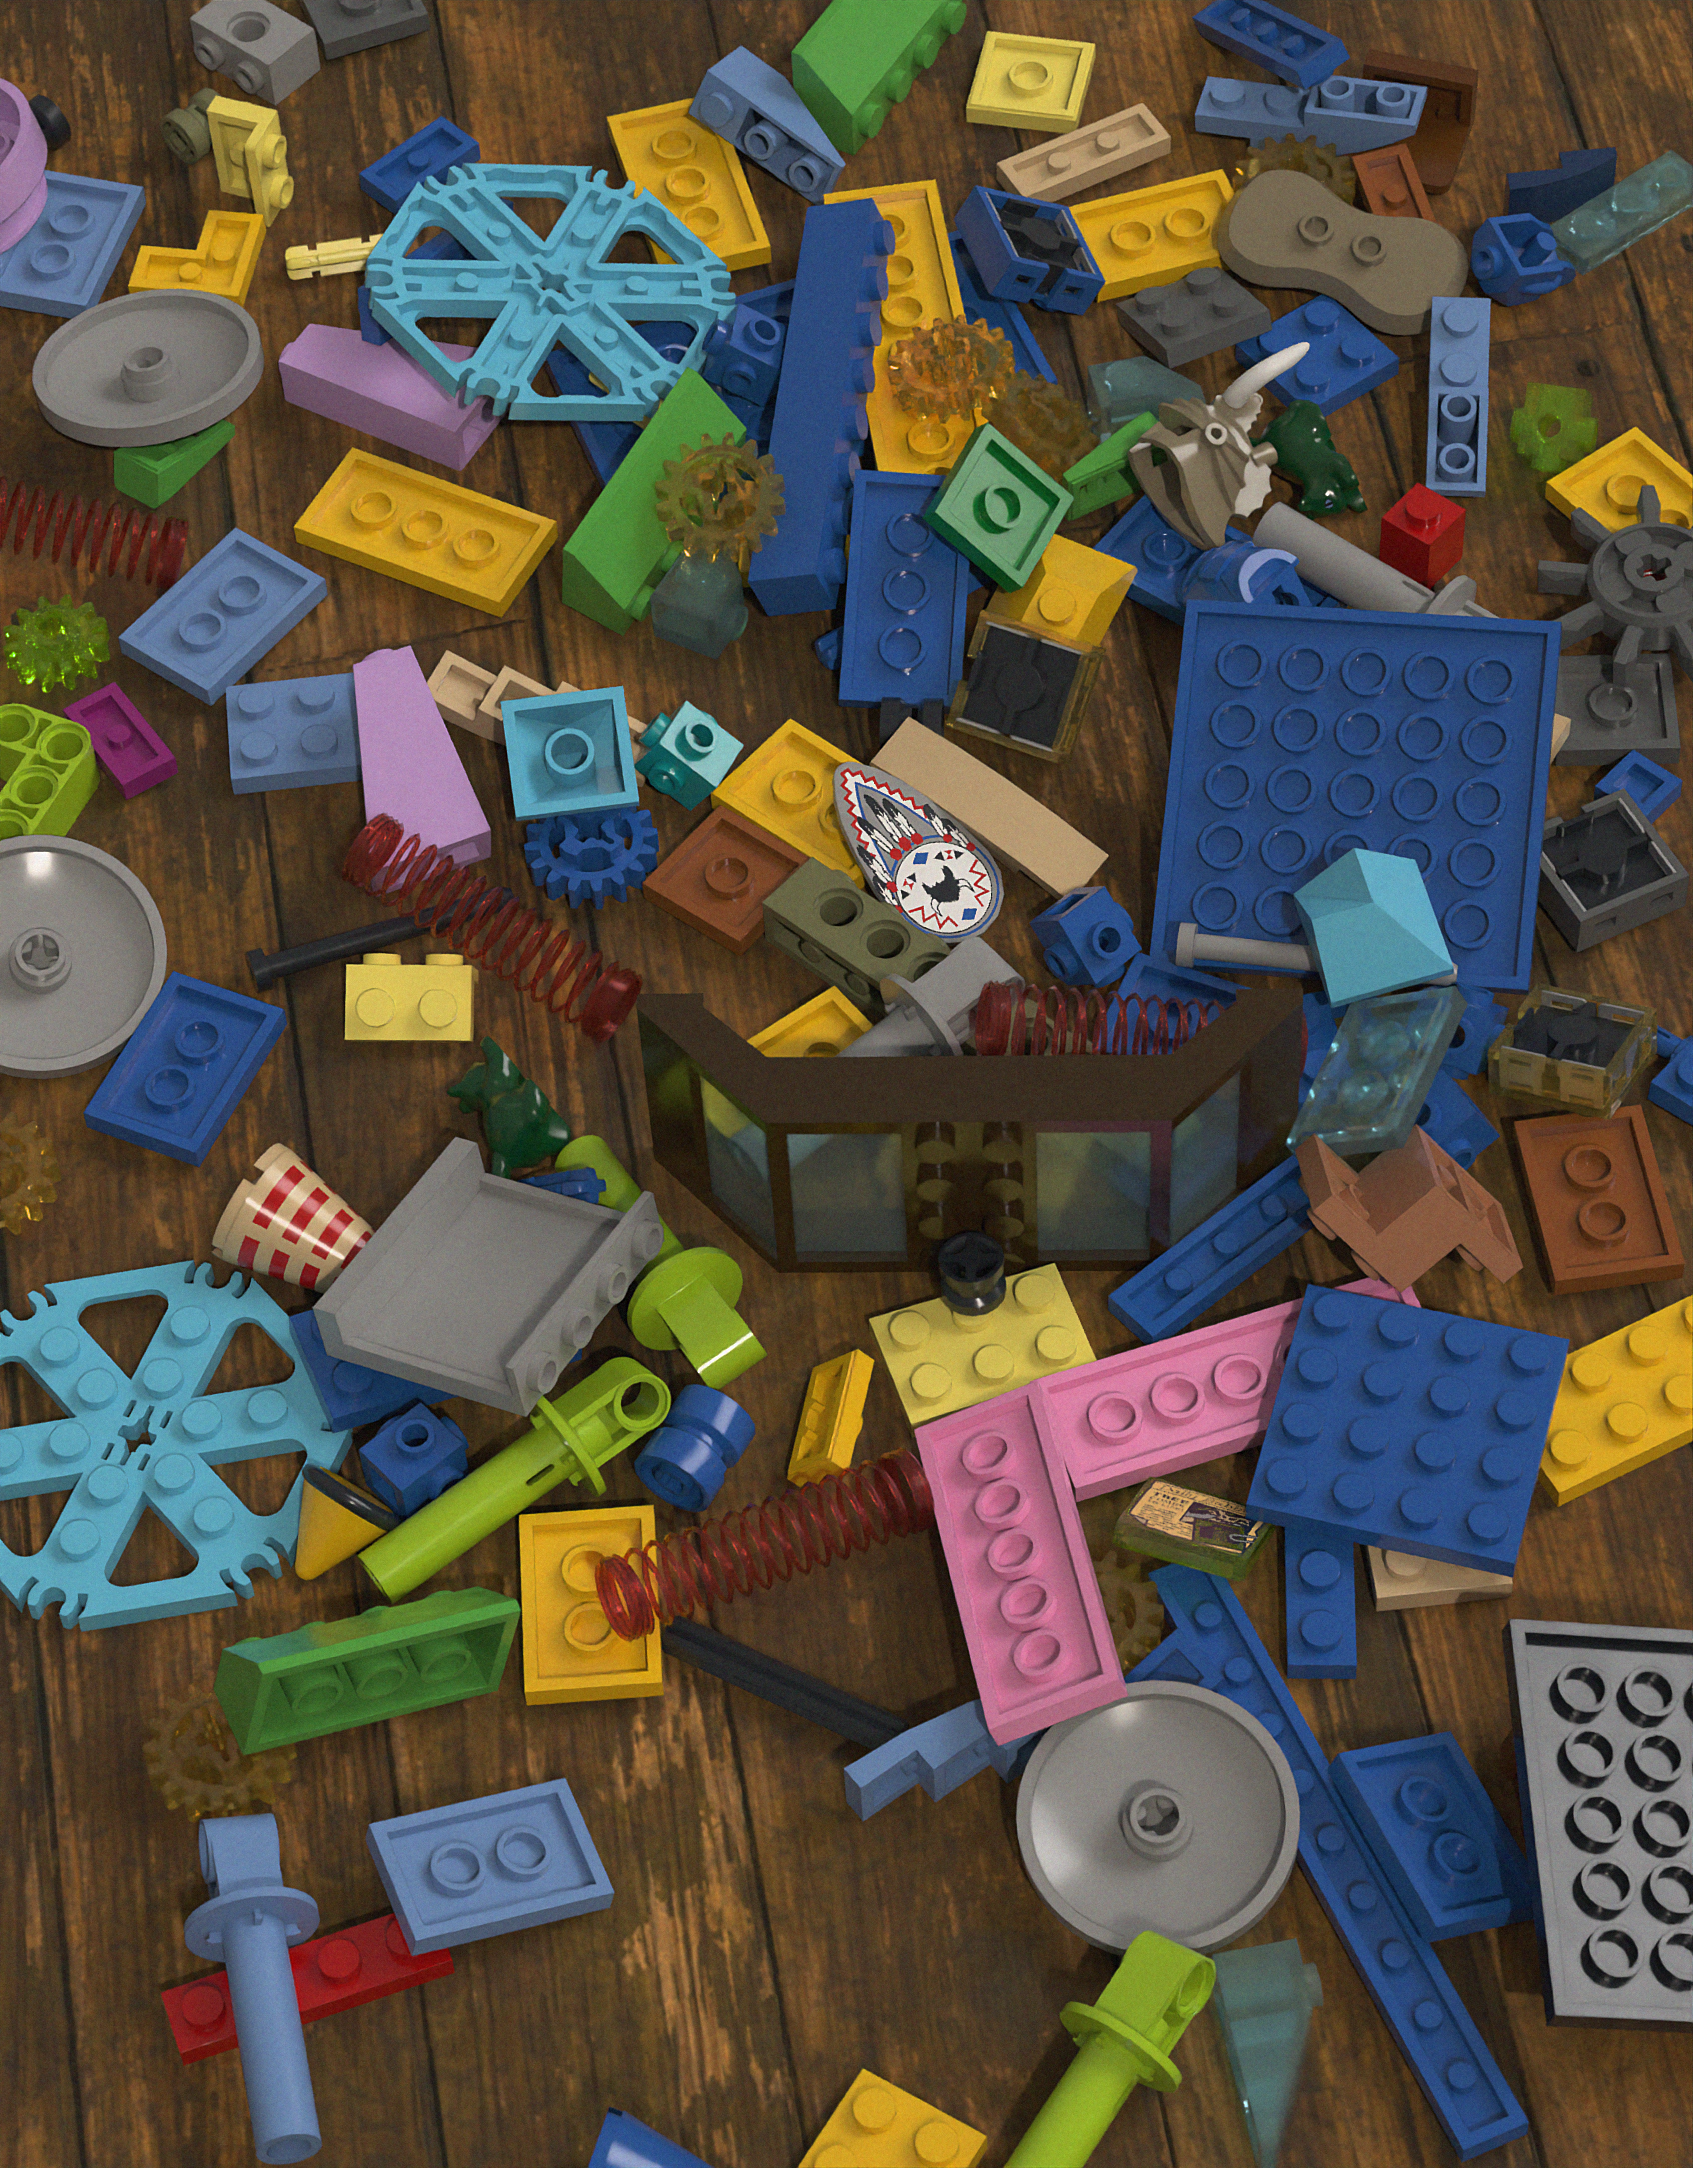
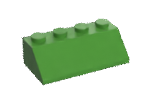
M962 0L832 1L793 49L791 56L794 90L835 149L854 156L869 137L873 138L877 135L883 124L884 117L896 102L901 103L904 101L909 93L912 82L923 68L928 69L934 63L939 48L949 35H954L960 30L966 16V4Z
M689 367L685 369L563 548L562 603L622 636L625 635L635 619L643 622L647 618L659 594V591L655 588L666 573L674 576L680 569L689 550V545L686 542L696 528L704 531L708 527L719 506L720 500L717 499V496L726 483L734 486L739 481L749 462L750 455L745 453L747 428L700 374Z
M477 1586L456 1592L447 1590L435 1592L423 1600L391 1608L387 1606L374 1607L359 1616L330 1623L312 1622L302 1626L297 1631L265 1639L258 1637L247 1638L239 1641L232 1647L222 1649L214 1692L243 1756L498 1691L521 1609L516 1599Z

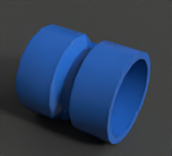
M693 1384L685 1386L663 1421L664 1428H658L635 1460L634 1465L635 1472L642 1483L655 1495L682 1510L700 1512L705 1511L724 1484L725 1471L727 1468H733L755 1436L756 1431L755 1424L749 1414L737 1402L713 1388Z

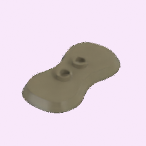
M1292 170L1266 171L1253 176L1244 183L1230 200L1222 216L1217 236L1218 250L1222 260L1241 278L1263 286L1305 288L1320 292L1339 301L1372 328L1393 335H1415L1431 330L1432 296L1460 297L1468 273V256L1464 246L1445 227L1426 219L1378 216L1361 211L1344 202L1315 178Z

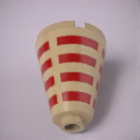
M277 1143L270 1147L253 1165L264 1171L263 1175L256 1178L252 1183L243 1179L235 1191L216 1228L211 1244L216 1249L211 1251V1253L224 1262L324 1294L376 1231L291 1149L281 1143Z

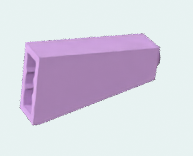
M309 324L295 342H290L284 348L278 361V369L281 374L285 400L287 402L460 472L511 407V403L508 402L507 410L498 417L492 415L495 399L491 396L479 395L470 406L464 404L466 385L457 391L454 399L394 337L379 346L363 341L362 332L358 330ZM431 341L446 357L457 363L472 358L478 349L476 347Z
M409 645L395 651L392 649H381L369 654L362 662L353 665L371 883L376 897L491 857V829L411 646Z

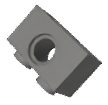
M212 0L190 18L194 39L193 49L197 59L206 68L217 70L237 82L246 92L257 94L275 106L321 70L314 28L266 0Z

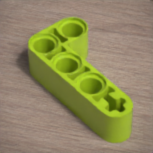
M11 703L0 706V778L7 782L0 792V841L28 835L66 836L100 782V774L91 736L84 726L23 704Z

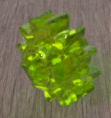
M70 594L64 595L59 605H50L47 598L44 596L39 597L38 609L35 612L31 613L24 608L16 610L20 626L8 625L4 627L3 632L7 645L3 647L8 669H17L19 681L22 685L29 684L38 677L43 693H48L54 687V682H64L67 689L70 691L75 690V677L83 674L87 678L95 679L98 675L94 661L103 662L110 660L107 644L110 636L106 619L104 617H96L92 602L84 603L78 609H74Z

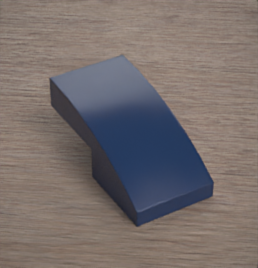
M1616 148L1559 152L1557 169L1506 173L1503 216L1530 213L1541 222L1551 223L1584 212L1612 197L1617 162Z

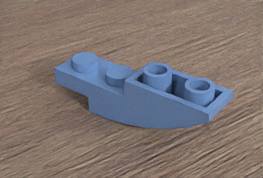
M1332 75L1325 82L1312 86V89L1305 90L1290 86L1208 76L1195 113V129L1199 132L1250 138L1251 155L1323 157L1367 151L1395 143L1416 134L1427 97V87Z
M1432 296L1425 486L1441 496L1485 497L1491 298Z

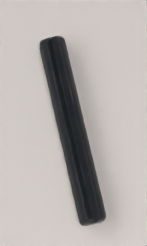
M682 1615L673 1616L662 1633L661 1642L664 1653L872 1750L879 1748L909 1730V1723L906 1719Z

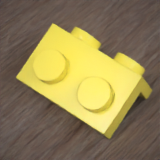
M215 96L206 112L221 192L254 199L256 214L264 215L265 226L270 227L280 209L288 207L294 189L293 178L288 176L285 159L287 141L285 136L281 135L277 110L253 105L248 102Z
M364 954L363 964H346L345 1040L348 1042L473 1043L474 984H478V970L472 965H463V956L456 954L426 955L425 965H401V955Z

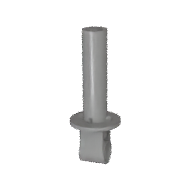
M1277 502L1266 512L1254 533L1252 541L1255 546L1283 550L1298 557L1300 563L1294 568L1298 576L1354 609L1499 618L1474 603L1477 586L1476 582L1468 576H1458L1443 590L1441 589L1434 593L1282 502Z
M968 938L958 944L944 960L914 983L895 973H890L880 981V992L888 1016L835 1057L964 1056L960 1045L988 1023L1002 1017L1012 1009L1024 991L1025 980L982 938ZM751 1121L732 1135V1141L748 1167L760 1179L768 1182L770 1181L766 1134ZM829 1134L788 1135L790 1164Z

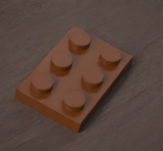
M1641 1104L1610 1108L1606 1112L1597 1115H1586L1584 1112L1514 1121L1512 1138L1553 1296L1683 1278L1685 1262Z

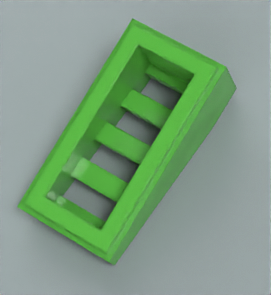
M1150 411L1131 420L1062 474L1063 488L1074 497L1065 514L1068 521L1077 519L1143 489L1131 468L1127 453L1139 443L1138 439L1158 422ZM1152 444L1153 467H1156L1168 461L1164 449Z
M221 419L215 424L196 432L199 435L198 437L188 435L159 444L120 447L114 451L115 487L124 494L156 509L177 493L235 436V425Z

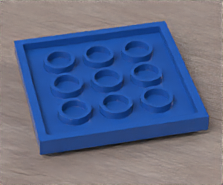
M1308 1284L1247 1499L1246 1518L1513 1577L1567 1360L1570 1340Z

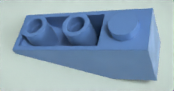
M743 46L738 47L707 70L688 113L815 205H824L823 194L832 193L846 163L786 77Z

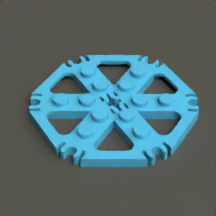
M463 163L462 169L456 166L449 168L446 186L440 184L432 175L426 177L424 188L418 181L367 258L364 276H366L365 288H371L368 305L370 309H373L372 316L454 399L457 391L466 385L464 404L470 406L479 395L491 396L495 399L492 415L499 417L505 413L509 402L511 407L508 420L643 421L644 415L653 418L658 410L659 397L664 400L666 399L687 367L702 376L708 353L702 350L704 338L716 319L724 321L736 307L734 305L736 300L735 293L728 292L731 275L729 272H726L727 265L645 187L636 199H633L636 188L634 181L628 180L625 187L619 190L607 187L608 171L603 169L596 172L593 182H590L593 166ZM499 197L556 198L566 203L567 207L544 242ZM429 226H438L448 230L478 261L405 259L403 257L422 229ZM637 230L649 235L678 264L605 263L623 233ZM423 317L497 318L474 356L460 363L446 357L415 324L418 319ZM625 320L682 321L693 326L697 331V335L679 364L666 361ZM559 339L609 389L610 393L602 398L595 397L594 395H561L557 398L544 397L535 393L530 384Z
M194 1260L43 1285L47 1299L55 1305L48 1307L47 1300L42 1294L36 1291L30 1292L27 1296L30 1307L35 1315L25 1321L16 1320L6 1309L0 1312L5 1335L0 1333V1366L10 1361L20 1363L69 1417V1419L0 1430V1501L74 1489L50 1537L40 1552L28 1557L18 1556L12 1553L0 1539V1589L21 1613L27 1599L31 1617L38 1620L43 1615L44 1609L48 1604L55 1601H63L65 1603L59 1613L63 1628L71 1630L79 1622L81 1632L209 1611L238 1606L235 1592L227 1587L226 1583L232 1582L234 1590L241 1597L248 1600L255 1595L251 1580L246 1575L250 1569L262 1567L268 1570L270 1575L276 1580L280 1578L282 1571L277 1553L286 1558L290 1567H292L296 1559L304 1483L302 1469L281 1510L271 1516L262 1517L251 1513L209 1466L305 1450L307 1458L303 1467L306 1464L314 1463L337 1474L353 1442L351 1434L353 1429L332 1433L289 1332V1316L253 1278H251L250 1286L246 1292L243 1275L236 1271L225 1287L219 1289L211 1288L215 1280L212 1265L204 1262L196 1270ZM145 1295H159L167 1300L168 1309L130 1380L79 1324V1316L86 1307L92 1304ZM243 1323H254L261 1327L295 1364L293 1375L282 1383L203 1396L237 1327ZM148 1429L152 1445L141 1444L136 1452L130 1454L126 1439L138 1440L141 1434L146 1433ZM148 1505L198 1561V1565L192 1573L184 1577L127 1587L115 1586L109 1582V1579Z

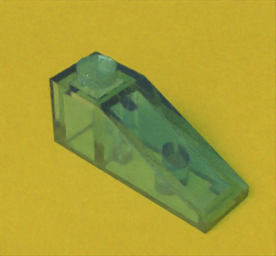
M1296 1938L1212 1954V1960L1216 1966V1978L1212 1993L1257 2168L1278 2167L1311 2037L1313 2007L1323 2005L1322 1988L1314 1962L1303 1964Z

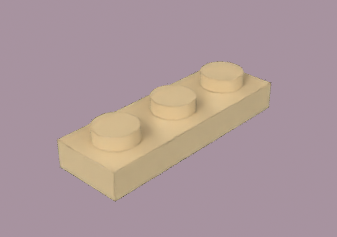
M1140 103L998 162L997 180L1007 193L1052 203L1171 153V136L1144 103Z

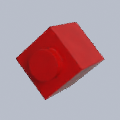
M1417 482L1381 518L1379 560L1430 590L1462 558L1466 509Z

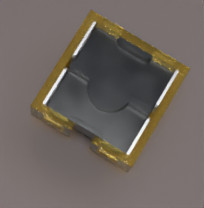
M981 609L967 654L968 657L974 658L975 661L969 680H959L945 726L1053 763L1070 764L1106 647L996 611Z
M1537 983L1518 1009V1024L1508 1023L1488 1050L1489 1093L1514 1098L1526 1104H1541L1572 1111L1583 1117H1599L1610 1120L1657 1052V1009Z

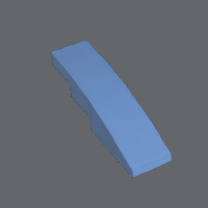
M981 1698L968 1702L903 1732L845 1767L846 1802L864 1821L918 1783L934 1802H937L989 1765L1008 1784L1024 1773L1034 1749L1052 1726L998 1746L988 1730Z

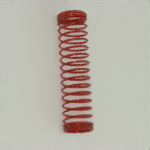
M4 475L0 477V550L3 546L20 493L13 548L15 556L19 555L22 550L30 520L39 497L32 552L34 561L40 556L58 501L51 556L53 565L59 560L68 527L77 505L70 559L71 569L77 566L89 524L96 508L89 572L91 574L96 570L103 543L115 512L107 574L109 578L114 576L123 543L134 515L126 580L128 583L133 580L142 546L152 521V535L145 584L148 587L152 583L160 553L156 586L158 589L163 587L165 591L177 583L189 530L187 518L182 519L181 516L177 518L173 514L170 515L162 528L157 542L158 514L153 510L147 516L138 539L140 515L139 509L134 506L128 512L119 536L121 509L116 501L111 505L100 533L102 502L97 497L89 507L81 530L83 497L80 493H77L71 501L62 527L64 492L59 488L52 497L43 523L45 488L40 484L34 491L23 523L26 483L24 480H20L15 487L4 519L7 479Z
M381 813L371 819L362 829L344 860L341 871L343 881H348L349 885L353 884L354 888L364 886L367 897L381 894L380 899L383 906L393 907L397 905V912L400 918L414 915L416 927L426 928L430 926L433 939H441L447 936V944L450 950L460 949L464 946L463 952L466 960H475L480 957L483 971L497 968L499 981H509L514 978L513 984L516 992H524L531 988L530 996L533 1003L543 1002L547 999V1008L550 1013H558L564 1010L566 1024H574L581 1020L580 1027L583 1035H586V1037L591 1036V1039H596L597 1043L606 1042L618 1030L634 1006L637 994H640L643 985L641 974L637 975L636 971H631V968L622 969L619 972V960L612 962L599 978L584 1010L573 1019H570L569 1012L572 1002L586 988L598 970L603 959V950L596 951L588 959L576 978L567 1000L557 1008H553L552 1003L555 992L569 978L581 960L587 947L586 939L578 941L565 957L550 990L541 997H536L538 982L557 961L569 940V928L562 930L555 937L542 957L533 979L528 984L520 987V974L546 942L553 928V919H546L540 924L526 945L516 969L507 976H503L504 961L512 955L529 932L537 915L536 907L528 909L516 923L507 938L499 959L491 965H486L488 950L504 934L519 909V897L512 898L504 906L491 926L483 948L477 953L470 955V942L478 935L496 911L504 894L503 887H496L489 893L474 916L466 938L458 944H453L452 936L454 930L471 913L485 890L487 884L486 875L478 877L471 884L458 904L449 928L437 934L435 931L436 922L445 914L463 890L470 875V866H463L454 874L441 894L432 918L424 923H420V910L429 903L445 882L454 863L453 854L445 856L431 872L421 890L415 908L409 912H403V900L413 892L430 869L437 854V846L432 844L422 851L408 872L401 887L399 897L391 902H387L386 891L402 875L415 856L421 842L420 833L411 835L399 849L389 866L382 887L376 891H370V881L387 863L400 843L404 833V825L399 823L398 819L394 820L393 816H389L388 813ZM414 842L413 847L410 850L408 856L406 857L400 868L392 876L403 854L406 852L408 847ZM430 853V856L427 862L425 863L424 867L422 868L416 879L409 886L420 864ZM447 863V865H446V867H445V869H444V871H443L441 877H440L439 880L436 882V884L434 885V887L432 888V890L427 894V892H428V890H429L431 884L433 883L434 879L436 878L437 874L440 872V870L443 868V866ZM463 874V877L459 882L457 888L455 889L451 897L448 899V901L444 904L451 889L453 888L457 880L460 878V876ZM479 886L475 896L473 897L465 911L461 914L468 899L475 891V889ZM496 896V898H495L494 902L492 903L490 909L488 910V912L486 913V915L483 917V919L481 920V922L478 924V922H479L481 916L483 915L484 911L486 910L487 906L490 904V902H491V901L493 900V898ZM512 907V910L510 911V913H509L508 917L506 918L505 922L502 924V926L500 927V929L498 930V932L495 934V932H496L497 928L499 927L500 923L502 922L503 918L505 917V915L508 913V911H509L510 908ZM528 919V921H527L526 925L524 926L523 930L521 931V933L519 934V936L517 937V939H516V940L514 941V943L512 944V942H513V940L515 939L516 935L518 934L520 928L523 926V924L525 923V921ZM545 929V931H544V933L542 934L540 940L538 941V943L536 944V946L534 947V949L531 951V949H532V947L534 946L536 940L538 939V937L541 935V933H542L543 930ZM559 944L557 950L555 951V953L553 954V956L550 958L552 952L554 951V949L556 948V946ZM576 954V956H575V958L573 959L572 963H571L570 966L567 968V966L569 965L570 961L572 960V958H573L574 955Z
M990 980L984 984L978 1002L975 1028L977 1056L1005 1055L1011 1027L1010 989L1012 988L1015 989L1018 1006L1012 1030L1011 1056H1023L1026 1035L1024 1004L1032 990L1036 993L1038 1008L1032 1033L1031 1055H1044L1046 1043L1045 1004L1051 992L1056 993L1059 1004L1053 1029L1051 1055H1065L1067 1036L1065 1006L1071 994L1076 995L1079 1004L1072 1039V1055H1078L1080 1027L1079 1055H1085L1086 1006L1088 1000L1093 995L1097 998L1099 1012L1093 1034L1092 1055H1098L1100 1030L1101 1045L1099 1055H1106L1108 1036L1106 1008L1113 997L1117 999L1120 1011L1114 1030L1112 1055H1118L1120 1032L1122 1035L1120 1055L1127 1054L1128 1022L1126 1010L1132 999L1137 1000L1140 1009L1134 1032L1132 1055H1138L1141 1029V1055H1147L1148 1021L1146 1011L1152 1001L1157 1002L1160 1010L1154 1033L1152 1055H1158L1161 1030V1055H1168L1167 1011L1172 1003L1176 1002L1180 1011L1174 1035L1173 1053L1179 1048L1181 1032L1182 1045L1189 1040L1187 1012L1191 1005L1196 1004L1201 1015L1197 1024L1196 1035L1208 1025L1207 1014L1212 1006H1217L1221 1015L1233 1006L1236 1001L1231 1002L1224 1009L1218 1000L1215 999L1211 1000L1204 1008L1197 998L1190 999L1184 1006L1177 996L1170 997L1164 1004L1156 994L1149 996L1143 1002L1135 992L1128 995L1123 1001L1116 991L1107 994L1103 1000V997L1096 989L1090 990L1083 998L1076 987H1073L1062 996V993L1055 985L1050 986L1042 995V992L1035 984L1029 985L1022 993L1015 982L1007 985L1004 981L999 983L998 980L995 982ZM1304 1012L1302 1018L1299 1081L1305 1068L1308 1046V1028ZM1039 1029H1040L1039 1048H1038V1036H1039ZM1060 1032V1046L1058 1052V1038ZM1236 1074L1233 1076V1079H1234L1235 1082H1236Z
M898 1447L896 1450L883 1453L878 1457L877 1463L864 1460L859 1464L858 1470L845 1467L840 1471L838 1477L826 1474L821 1478L819 1485L807 1481L801 1486L800 1492L787 1489L782 1493L780 1499L768 1496L763 1500L761 1507L748 1503L743 1508L741 1514L729 1510L723 1516L722 1522L718 1519L709 1518L704 1522L702 1529L689 1525L684 1530L683 1537L670 1532L665 1537L663 1544L650 1540L645 1544L643 1551L630 1547L625 1552L624 1558L616 1554H612L611 1557L607 1556L605 1559L601 1558L595 1566V1582L600 1603L616 1634L621 1639L631 1643L633 1640H638L640 1637L644 1638L647 1634L651 1635L655 1629L653 1610L661 1623L671 1628L675 1621L673 1603L681 1616L691 1620L695 1613L693 1596L698 1605L710 1613L714 1607L713 1590L720 1601L730 1605L734 1599L733 1583L742 1595L749 1598L754 1591L753 1577L759 1586L769 1591L773 1585V1571L779 1579L787 1583L790 1582L793 1576L792 1563L799 1572L808 1576L812 1570V1557L819 1565L828 1568L832 1561V1550L837 1557L847 1561L851 1555V1543L857 1550L866 1554L870 1548L871 1537L878 1544L887 1545L890 1539V1529L894 1535L902 1539L908 1535V1532L916 1535L918 1532L930 1529L935 1518L932 1490L918 1460L908 1450ZM897 1465H899L912 1490L917 1517L908 1505L902 1491ZM867 1466L875 1469V1489L867 1478L862 1475L863 1469ZM848 1473L856 1476V1497L843 1482L844 1476ZM828 1481L836 1483L837 1505L828 1492L823 1489L824 1484ZM861 1482L869 1491L879 1512L884 1531L883 1540L877 1535L869 1520L863 1501ZM809 1488L817 1490L818 1513L804 1496L805 1491ZM842 1490L848 1496L857 1512L865 1539L864 1547L857 1541L845 1513ZM883 1493L891 1513L893 1514L898 1524L903 1528L902 1533L894 1525L888 1513L883 1498ZM789 1495L798 1498L799 1521L785 1504V1500ZM823 1497L830 1505L840 1526L845 1544V1554L837 1547L831 1535L825 1516ZM770 1502L778 1505L780 1530L771 1516L765 1511L766 1506ZM804 1505L819 1529L826 1553L825 1562L819 1556L812 1543L806 1524ZM750 1510H756L759 1513L761 1538L752 1524L746 1519V1515ZM785 1513L791 1520L800 1538L806 1558V1569L798 1561L787 1533ZM731 1517L740 1520L742 1547L732 1531L726 1526L728 1519ZM765 1520L772 1528L780 1544L786 1563L787 1576L782 1573L773 1556L767 1537ZM712 1524L720 1527V1542L723 1556L715 1542L707 1534L708 1527ZM746 1528L752 1535L762 1556L767 1573V1584L759 1575L748 1546ZM692 1531L701 1535V1552L704 1565L697 1552L687 1541L688 1535ZM726 1535L740 1557L747 1579L748 1591L744 1589L734 1570L729 1555ZM672 1539H676L681 1543L684 1572L679 1562L668 1549L669 1541ZM707 1544L720 1564L726 1581L728 1599L721 1591L715 1579L709 1560ZM652 1546L658 1547L661 1550L665 1581L658 1568L648 1557L649 1549ZM687 1551L700 1571L708 1596V1606L701 1598L695 1585ZM632 1554H637L642 1558V1573L646 1591L639 1577L628 1564L629 1557ZM668 1559L683 1586L688 1603V1613L681 1605L670 1575ZM648 1567L653 1572L661 1588L668 1610L669 1621L663 1615L655 1598ZM615 1579H616V1581H617V1583H618V1585H619V1587H620V1589H621V1592H622V1594H623V1597H624V1599H625L626 1606H627L628 1613H629V1617H628L627 1613L625 1612V1609H624V1607H623V1604H622V1602H621V1600H620V1597H619V1594H618V1591H617V1587H616V1583H615Z

